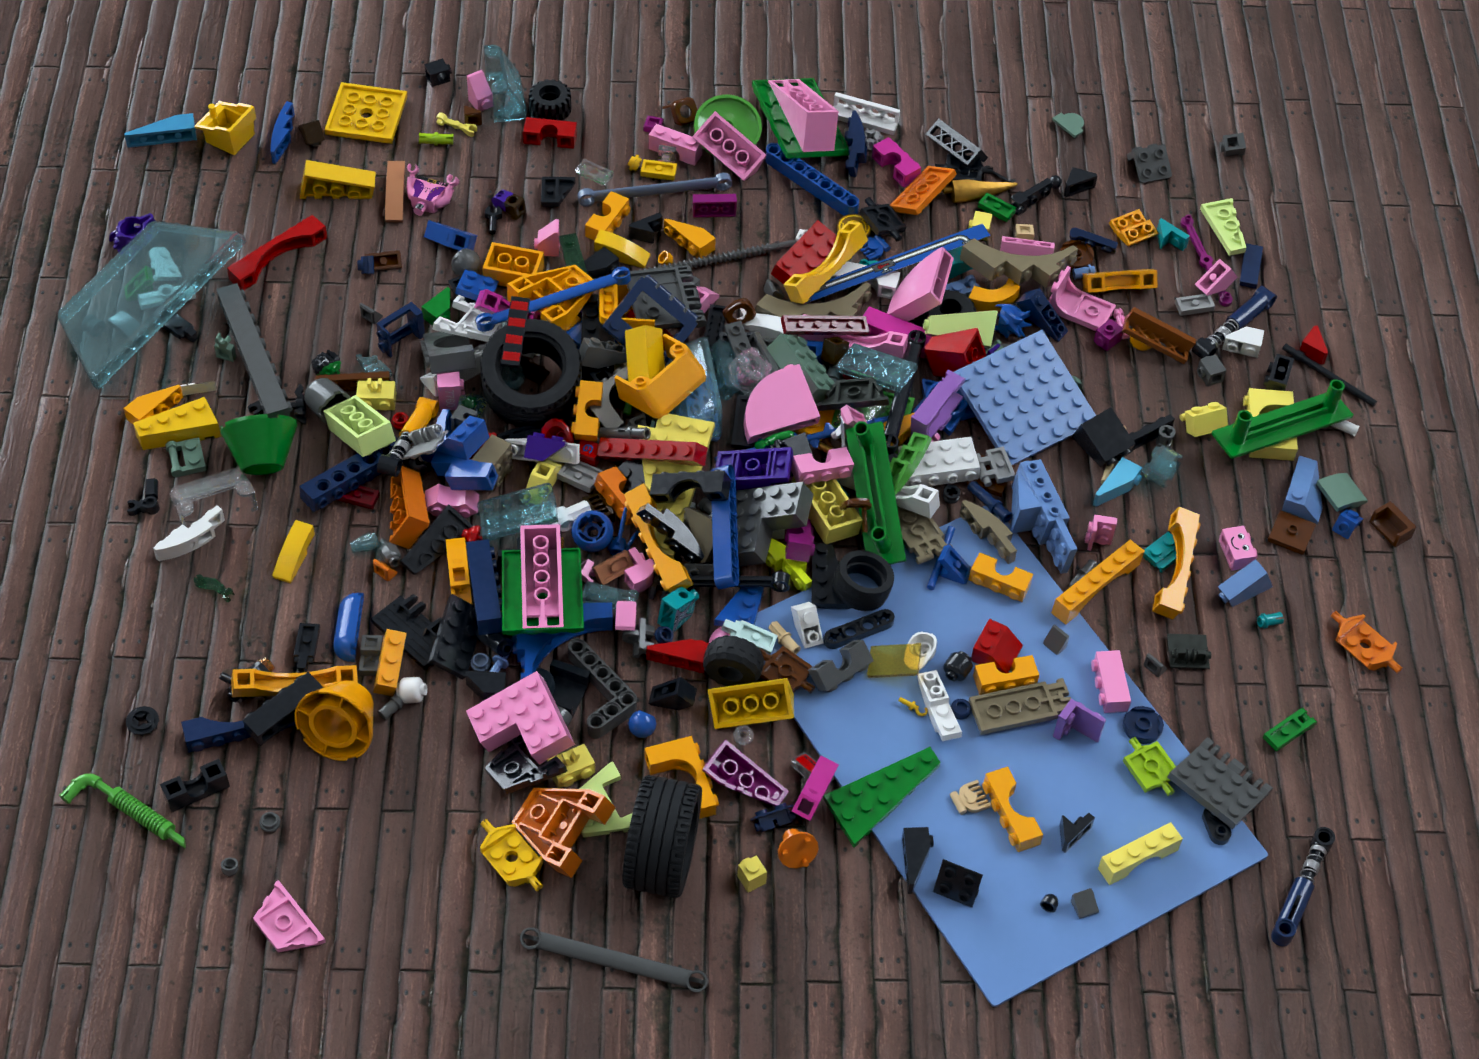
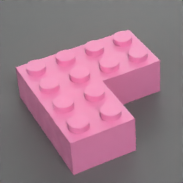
M537 671L466 710L480 743L488 752L522 735L531 756L540 765L547 761V759L575 745L546 681Z

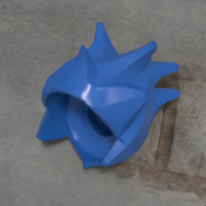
M997 304L996 307H1000L1001 311L997 314L999 316V324L995 326L994 330L1004 335L1005 338H1008L1009 334H1016L1018 338L1021 335L1025 338L1026 336L1021 328L1032 326V324L1023 320L1030 317V310L1022 312L1013 304Z

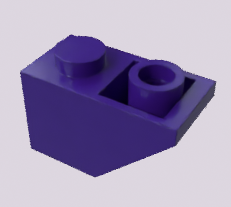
M534 432L533 435H528L524 458L546 461L566 447L568 442L563 441V437L552 435V439L545 438L543 433Z

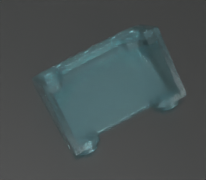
M484 46L486 80L490 81L492 79L495 81L491 86L494 123L524 119L527 115V108L518 69L499 46Z

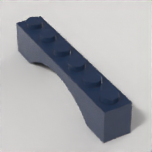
M199 717L181 722L189 753L199 752L214 746L219 747L234 741L239 742L251 737L245 730L243 721L219 722ZM295 721L284 729L296 726Z

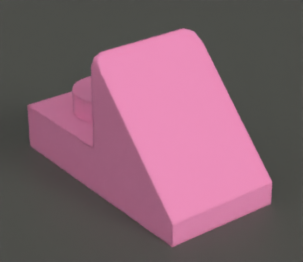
M617 601L615 630L635 631L637 613L635 601Z

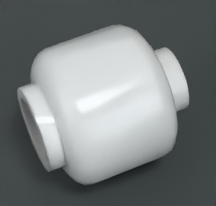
M420 677L402 678L397 683L396 695L404 703H420L424 696L427 695V685L423 683Z

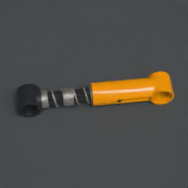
M419 397L414 412L399 433V438L392 447V450L389 454H382L377 465L378 473L393 477L399 476L402 468V458L409 451L411 445L414 444L409 440L408 434L411 431L426 427L432 418H436L439 411V401Z

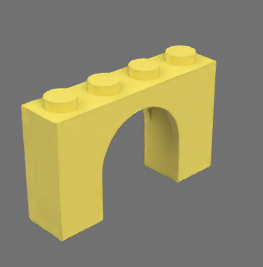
M1249 388L1247 395H1244L1243 406H1246V411H1249L1253 417L1294 404L1293 391ZM1297 437L1251 452L1249 457L1294 461L1298 450Z

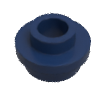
M661 626L655 630L654 637L659 644L672 642L674 634L669 627Z

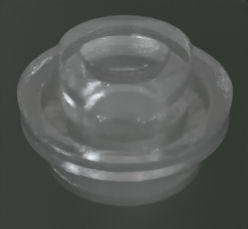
M743 725L734 731L733 738L739 745H748L753 741L754 734L748 726Z

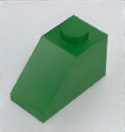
M449 287L421 306L423 319L432 326L439 316L451 320V293Z

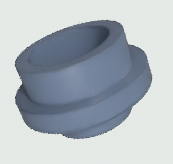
M477 653L471 659V667L474 671H487L491 666L490 658L484 653Z

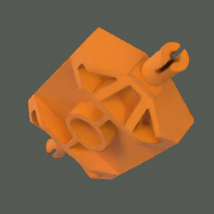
M1337 611L1332 613L1331 618L1339 623L1338 627L1340 628L1335 641L1364 666L1373 671L1389 666L1397 674L1402 670L1403 667L1392 658L1398 643H1389L1364 621V614L1344 618ZM1360 643H1366L1369 648H1363Z

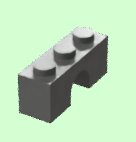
M853 640L839 649L843 658L840 668H836L833 660H822L808 669L818 691L832 692L838 688L837 685L839 683L851 680L853 674L862 672L869 667L868 664L874 660L864 640Z

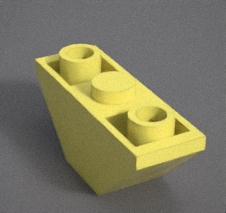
M549 459L538 461L530 474L523 502L540 508L557 480V473L564 464Z

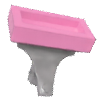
M845 405L841 408V424L831 433L834 440L842 439V447H848L846 429L854 428L857 422H866L862 413Z

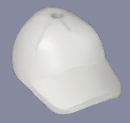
M918 632L911 637L904 659L906 666L910 670H921L935 656L937 648L935 635L927 632Z

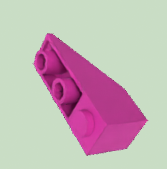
M820 755L792 812L809 821L812 820L839 764Z

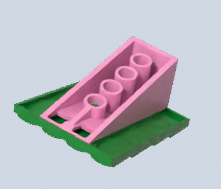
M814 78L752 80L753 92L760 102V107L771 124L770 127L787 159L794 157L808 158L849 155V147L837 125L839 111L824 100Z
M560 524L520 526L521 550H502V633L507 635L523 633L534 635L539 633L556 634L560 632L578 633L584 631L580 548H561Z

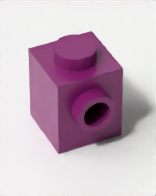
M1110 319L1096 329L1094 342L1108 351L1121 341L1123 328Z

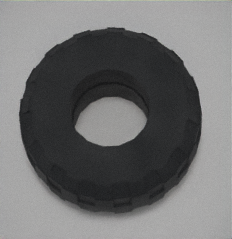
M945 290L942 304L922 314V324L931 315L976 312V308L972 300L965 294L955 290Z
M723 636L712 640L706 648L703 659V667L706 674L716 683L726 687L758 682L764 666L761 650L754 643L737 636Z

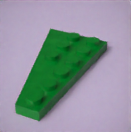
M928 747L825 794L823 800L851 845L855 848L859 841L872 832V829L879 822H882L893 812L906 796L915 791V788L922 781L924 782L937 770L941 762L932 748Z

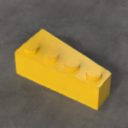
M306 160L301 182L300 199H306V196H314L315 199H322V196H332L333 199H339L342 196H348L349 199H372L376 172Z
M205 397L133 423L137 439L143 450L165 447V444L169 441L179 442L198 437L201 441L205 440V437H221L219 424Z

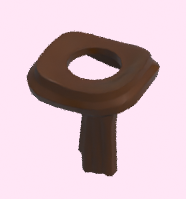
M691 97L676 100L672 104L662 107V109L671 107L674 122L680 126L694 122L698 111L695 101ZM683 105H687L690 108L691 113L688 118H684L680 114V108Z
M747 298L733 301L722 311L728 324L742 321V324L756 316V311ZM740 308L743 316L735 319L733 312Z
M852 498L841 502L840 510L861 508L862 532H868L867 510L872 507L868 498Z

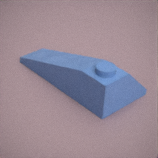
M1299 455L1282 511L1318 524L1323 507L1321 490L1316 485L1317 480H1319L1318 462L1316 460Z

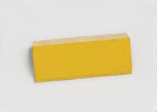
M643 325L625 330L628 382L633 381L639 376L653 379L665 368L662 329Z
M788 678L708 689L715 729L794 718V693Z

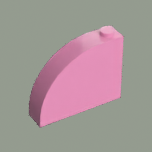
M944 247L937 249L924 258L904 278L891 299L887 314L909 322L942 304L954 260Z
M790 364L783 369L769 374L753 389L744 414V433L748 444L755 443L760 438L765 440V438L775 433L787 430L795 431L818 424L820 414L800 364Z

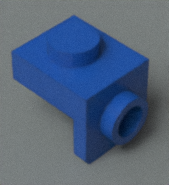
M1346 509L1339 515L1332 531L1348 539L1354 529L1360 525L1363 518L1357 512Z

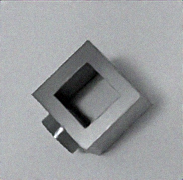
M1217 355L1206 356L1200 359L1197 374L1208 387L1223 382L1226 369Z

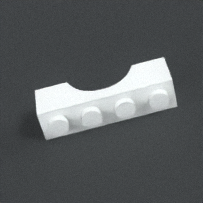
M847 261L831 279L867 265ZM893 271L865 282L871 284L877 296L892 299L899 286L900 272Z

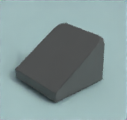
M363 303L359 304L361 317L371 323L376 324L383 317V315Z
M1054 624L1043 644L1058 655L1067 647L1069 635Z
M1148 653L1146 655L1144 667L1155 676L1160 677L1167 668L1151 654Z
M1092 888L1072 895L1071 903L1079 919L1099 913Z

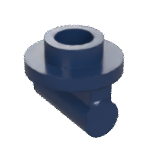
M361 256V260L357 261L358 271H361V274H374V256Z

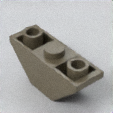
M693 507L684 508V519L689 524L691 533L704 554L701 563H710L713 558L712 517Z

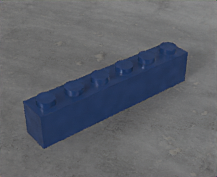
M489 539L466 542L479 635L501 633L502 598L498 599V597L502 596L500 585L496 586V584H499L498 572L494 573V571H497L496 559L492 560V558H495L494 547H490Z

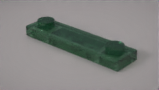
M577 234L559 236L566 267L577 265L587 274Z

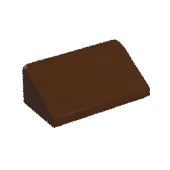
M400 250L364 254L365 256H374V271L402 268Z

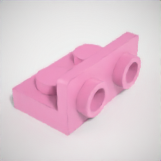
M1094 515L1093 522L1089 521L1088 530L1085 535V543H1088L1087 550L1091 551L1093 542L1101 545H1111L1117 525V518Z

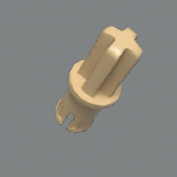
M778 621L772 622L769 625V630L778 636L779 644H782L795 655L800 651L801 648L792 639L791 633L786 632Z

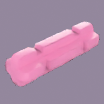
M1121 308L1114 309L1113 316L1116 319L1115 322L1123 328L1124 312ZM1123 333V340L1130 338L1129 335Z

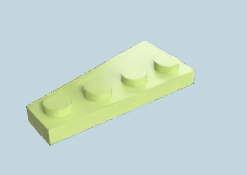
M1233 198L1201 204V212L1228 255L1245 253L1246 244L1239 228L1240 223L1236 217V209L1233 207Z

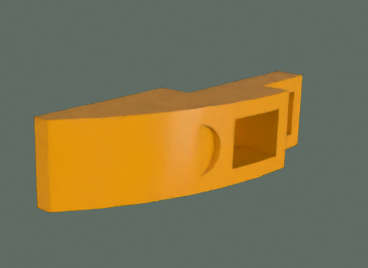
M465 537L446 539L451 595L453 594L472 604Z

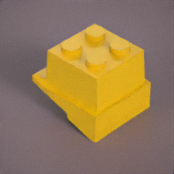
M219 101L216 105L209 104V112L194 128L203 130L206 143L235 155L255 135L254 120L256 119L254 106Z

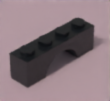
M719 469L706 472L702 470L696 472L680 471L678 473L661 472L660 474H653L649 495L656 503H674L677 497L684 491L698 488L703 490L709 501H727L731 479L725 471Z

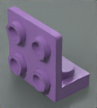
M1070 699L1058 717L1053 737L1060 740L1064 734L1068 735L1073 728L1098 742L1101 738L1106 719L1099 713L1086 708L1082 703Z

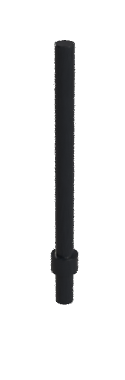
M1288 344L1283 346L1282 350L1292 355L1296 361L1303 362L1331 381H1342L1345 385V390L1372 407L1376 405L1377 401L1308 358L1301 350H1296Z

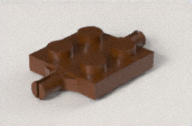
M784 646L772 655L760 649L765 661L760 678L764 681L788 678L793 693L800 687L807 690L810 694L814 691L815 686L807 681V678L810 676L808 669L813 666Z

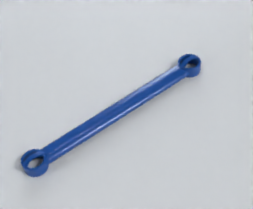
M617 267L613 270L612 274L530 301L528 313L614 284L626 285L631 281L630 270L626 267ZM509 309L494 314H479L475 319L477 329L487 332L492 330L496 324L508 321ZM483 321H490V322L485 323V324H482V323H481V322H483Z

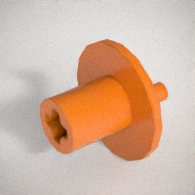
M793 828L784 832L782 836L783 841L778 848V858L788 868L808 867L819 850L818 842L813 835L808 832H799Z

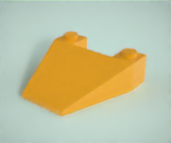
M577 265L521 276L507 283V300L511 302V296L530 298V301L594 279ZM593 292L541 309V320L556 324L562 330L567 331Z

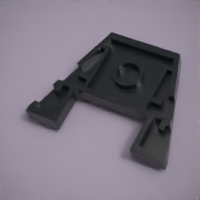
M522 735L512 739L511 745L505 751L501 750L485 767L487 774L506 795L566 773L568 770L557 756L542 766L537 767L522 751V749L527 747Z

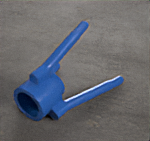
M624 507L618 536L614 540L612 538L608 545V550L613 556L623 550L628 551L639 531H635L628 544L622 538L627 516L626 507Z

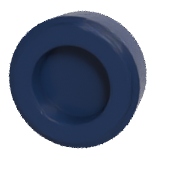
M965 699L953 701L951 709L955 718L960 720L968 718L971 713L970 703Z

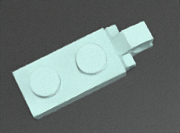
M726 619L721 628L722 631L729 633L730 636L747 639L769 655L778 637L776 634L744 620L732 622Z

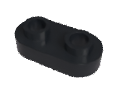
M1205 808L1202 820L1211 841L1217 845L1228 843L1231 837L1230 827Z

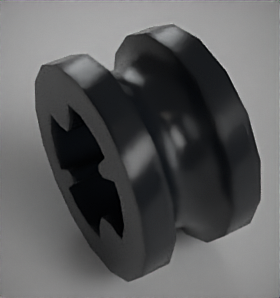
M955 485L946 486L943 492V500L949 504L957 503L960 497V489Z

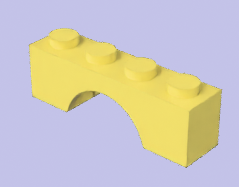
M1170 822L1103 856L1098 870L1107 883L1111 885L1127 877L1142 862L1153 857H1160L1162 859L1178 851L1183 838Z

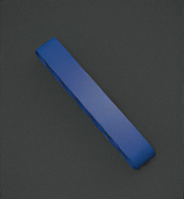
M770 143L766 146L767 156L765 161L769 166L843 216L858 214L859 199L800 158L787 159L779 144Z
M731 464L711 469V471L723 470L731 479L728 500L712 501L714 582L719 590L739 585L736 476Z

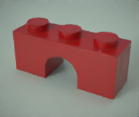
M526 117L523 129L524 144L541 145L543 138L554 137L557 139V147L574 149L577 138V122Z

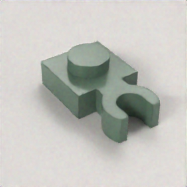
M218 333L215 338L216 343L214 347L217 358L234 362L237 356L235 346L229 343L231 341L230 336L227 335L224 339L221 337V333Z

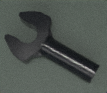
M490 206L485 209V218L490 220L489 233L492 235L496 233L497 220L502 219V209L497 206V212L495 213L491 212Z

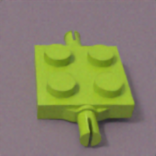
M1136 737L1131 738L1129 743L1135 751L1125 756L1123 763L1143 791L1146 793L1152 789L1162 787L1167 796L1172 795L1175 790L1169 784L1171 780L1167 776L1176 767L1158 741L1142 746Z

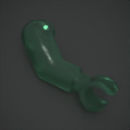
M198 574L193 579L196 587L213 589L217 593L222 594L226 602L231 601L227 597L229 594L235 595L231 588H226L216 578L203 577V575Z

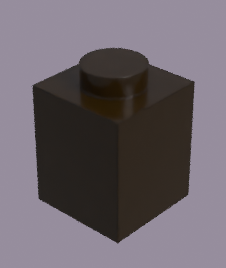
M839 337L824 338L821 360L834 367L838 366V364H843L847 361L849 342Z

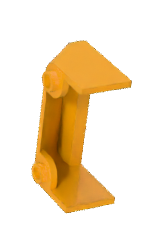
M614 284L599 289V321L602 325L627 295V285ZM632 306L622 317H626L629 311L633 310ZM622 318L632 328L643 325L655 327V320Z
M663 334L662 337L666 355L673 361L653 379L639 376L633 381L628 382L617 375L614 377L619 399L657 419L670 413L706 380L704 368L688 346L667 334Z

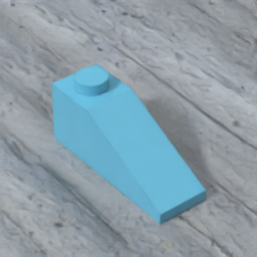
M1122 457L1096 492L1093 506H1099L1129 492L1134 485L1137 486L1142 479V475H1140L1142 467Z

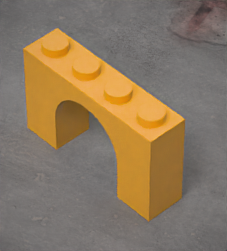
M692 736L646 747L645 761L650 775L674 769L686 771L694 778L696 784L702 787L699 819L716 815V806H719L718 797L712 793L711 778L706 777V774L702 771L705 762L703 759L700 760L699 745L697 742L694 743Z

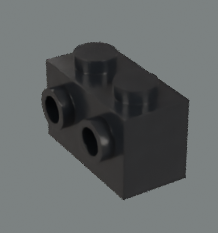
M1276 354L1274 363L1270 362L1267 370L1270 376L1266 375L1263 386H1266V390L1285 391L1294 358Z

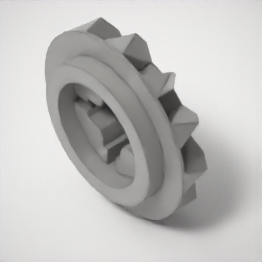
M874 128L872 130L865 129L867 150H873V145L882 141L883 135L880 134V131H875Z

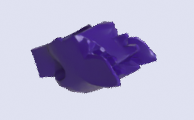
M151 213L141 217H125L124 220L118 222L116 230L110 233L109 241H114V250L118 249L119 253L124 252L123 255L126 256L127 263L130 264L138 255L140 249L150 241L151 229L158 223Z

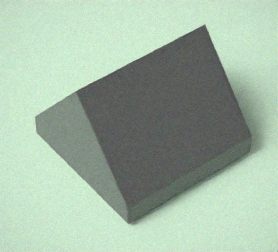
M771 279L766 280L763 289L765 294L783 299L785 295L779 284Z

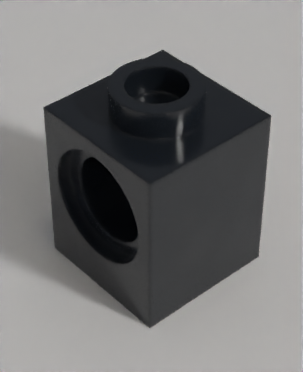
M443 58L424 64L425 77L431 87L450 82L451 67L445 63Z

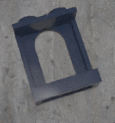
M412 302L376 323V334L379 340L378 347L381 352L386 353L390 358L393 356L391 347L393 344L411 333L418 339L423 338V334H425L423 312ZM407 314V324L391 334L385 329L386 326Z

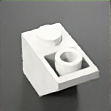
M1246 326L1230 333L1225 337L1222 350L1257 358L1262 345L1264 330Z
M806 602L791 606L794 625L804 648L823 644L816 605Z

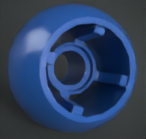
M590 510L577 516L572 525L571 533L575 544L579 548L587 552H599L610 544L614 529L611 520L605 514ZM593 521L601 523L602 527L600 528V526L596 523H593ZM589 522V524L586 525V527L584 528V532H582V527ZM592 530L598 531V535L596 537H590L588 536L589 532Z

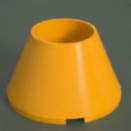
M348 680L306 694L296 707L297 730L300 729L305 737L303 739L305 743L324 757L339 761H347L348 758L354 757L358 758L367 751L372 742L373 698L364 686Z

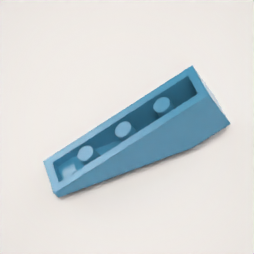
M193 113L174 115L124 133L127 148L197 140Z

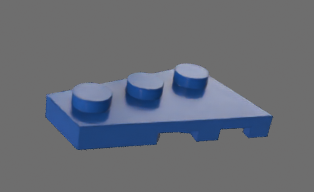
M741 587L714 619V625L723 626L726 619L732 622L744 620L755 625L765 587Z

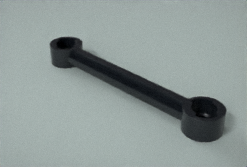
M782 571L774 572L771 576H739V585L734 587H771L776 592H786L790 588L791 577L788 573ZM688 572L694 585L686 588V590L690 591L693 587H716L714 576H693L692 573Z

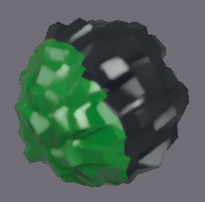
M327 350V353L322 352L311 361L313 372L316 375L340 374L341 362L335 352Z

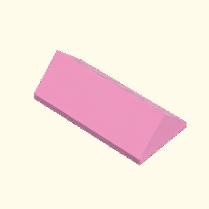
M716 111L692 136L743 181L758 171L767 156Z

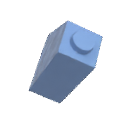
M1255 559L1220 584L1218 588L1221 593L1218 595L1225 604L1228 602L1234 607L1273 586L1268 573Z

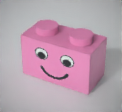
M1244 526L1222 529L1219 542L1231 571L1242 569L1257 559V550L1253 548L1251 536L1247 533Z

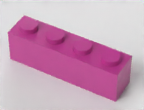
M870 306L863 315L867 318L870 331L867 336H877L889 331L908 335L912 330H920L925 333V330L920 326ZM926 335L925 345L928 344L932 336ZM925 346L922 348L920 357L923 359L926 356L924 351Z

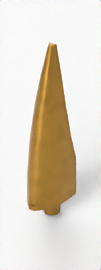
M970 179L952 180L951 185L945 187L942 192L943 194L950 193L952 201L960 203L982 199L986 193L996 195L1018 184L1015 182H986Z

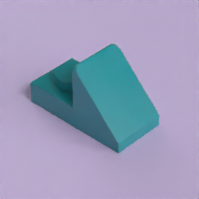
M1161 218L1157 227L1160 249L1169 242L1183 251L1187 247L1190 235Z

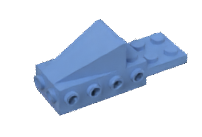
M1042 460L1020 462L1011 485L1013 489L1011 513L1013 516L1011 518L1010 531L1018 533L1032 530V534L1037 539L1039 545L1046 544L1047 550L1051 553L1054 564L1058 567L1060 573H1067L1077 552V547L1067 529L1070 517Z

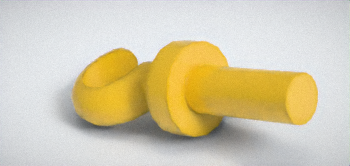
M902 697L898 700L907 705L909 710L914 709L918 716H925L928 712L927 708H924L925 713H920L918 710L919 706L915 704V701L910 702Z

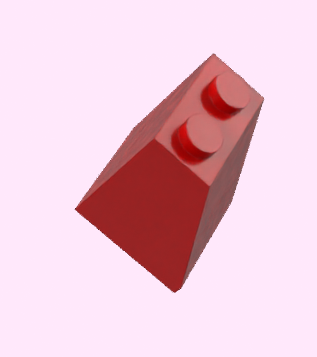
M978 328L932 336L924 349L933 376L946 377L947 370L957 371L987 355Z

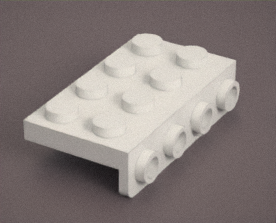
M964 437L931 442L905 486L920 484L936 486L979 479L980 465L972 438ZM898 446V454L900 453L902 446Z

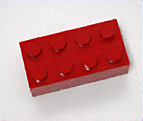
M817 220L775 264L771 275L784 284L794 274H804L816 269L829 255L837 235Z

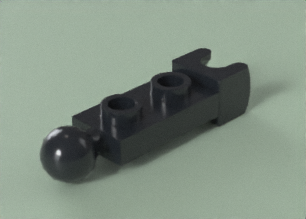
M1054 175L1023 193L1019 191L1012 195L1010 199L1014 202L1011 205L1017 207L1015 214L1020 215L1024 213L1028 206L1034 205L1042 198H1046L1051 193V188L1057 189L1061 186L1062 179Z

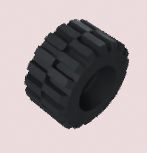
M554 79L539 81L538 84H534L533 88L529 90V111L531 116L541 119L565 120V117H568L571 113L570 88L565 83L562 84L561 81H555Z

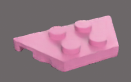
M276 881L271 894L265 898L263 906L253 917L255 924L278 953L324 944L325 938L280 881Z

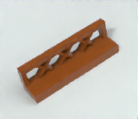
M1133 307L1124 319L1123 333L1183 364L1187 362L1188 353L1196 344L1195 338L1136 307ZM1176 350L1183 353V355L1178 354Z

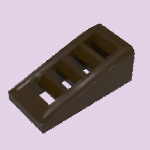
M599 492L582 497V500L589 503L591 510L596 511V509L603 507L597 511L606 512L604 514L611 522L615 521L614 511Z

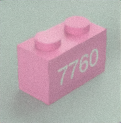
M459 371L437 373L440 411L442 409L456 410L459 405H462L461 401L465 398L464 379H460Z

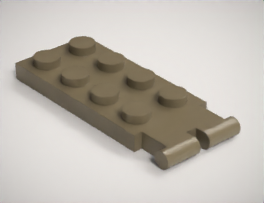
M897 506L903 543L910 553H915L917 564L919 565L934 559L933 554L940 557L943 547L947 544L944 541L943 532L931 517L930 519Z
M1059 678L1056 680V683L1052 684L1040 682L969 697L968 702L971 705L980 735L1055 720L1068 704L1071 697H1066L1069 695V691L1064 679Z

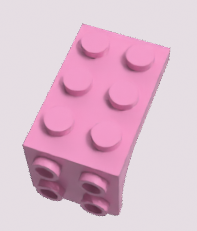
M1067 266L1065 271L1062 270L1060 272L1059 281L1054 282L1051 292L1053 294L1050 296L1049 302L1058 316L1096 331V329L1110 319L1116 305L1079 290L1070 279L1071 267Z

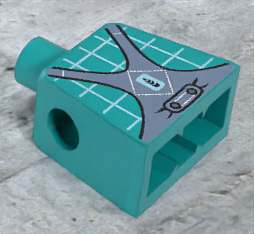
M679 587L662 598L657 624L669 627L674 633L692 616L695 601L699 599L698 592L694 589L688 591L684 587Z

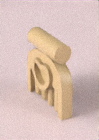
M978 780L964 784L959 790V795L957 791L950 793V797L960 815L965 814L967 811L975 813L991 807V803H987V799L977 802L986 797L985 795L977 797V795L983 793V790L972 792L981 788Z

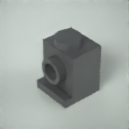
M1244 134L1223 135L1222 142H1219L1220 152H1224V156L1245 155L1246 144Z

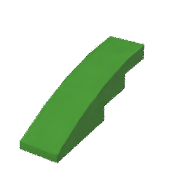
M913 432L908 444H903L898 457L892 458L890 467L895 496L906 484L922 460L932 441L930 436Z

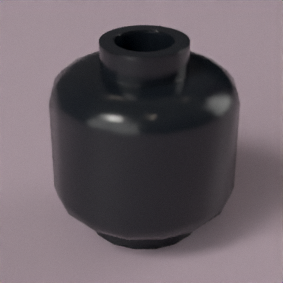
M962 651L951 653L943 666L946 673L945 676L951 681L965 680L973 667L971 657Z

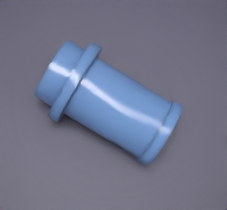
M1088 265V267L1073 268L1074 280L1083 278L1082 273H1096L1095 267Z

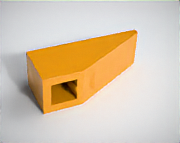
M664 219L665 234L674 239L679 246L689 251L692 256L696 258L706 257L715 250L716 238L704 228Z
M176 385L137 397L123 408L126 420L133 424L134 422L169 410L183 398L181 386Z

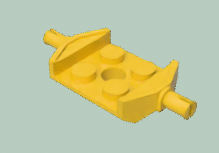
M485 819V822L482 821L480 825L486 830L488 835L480 846V852L508 886L516 887L524 883H530L535 891L542 889L543 884L536 878V875L542 867L543 858L542 856L539 857L517 832L516 825L511 824L495 828L488 819ZM509 855L517 856V860L514 862H509L506 858Z

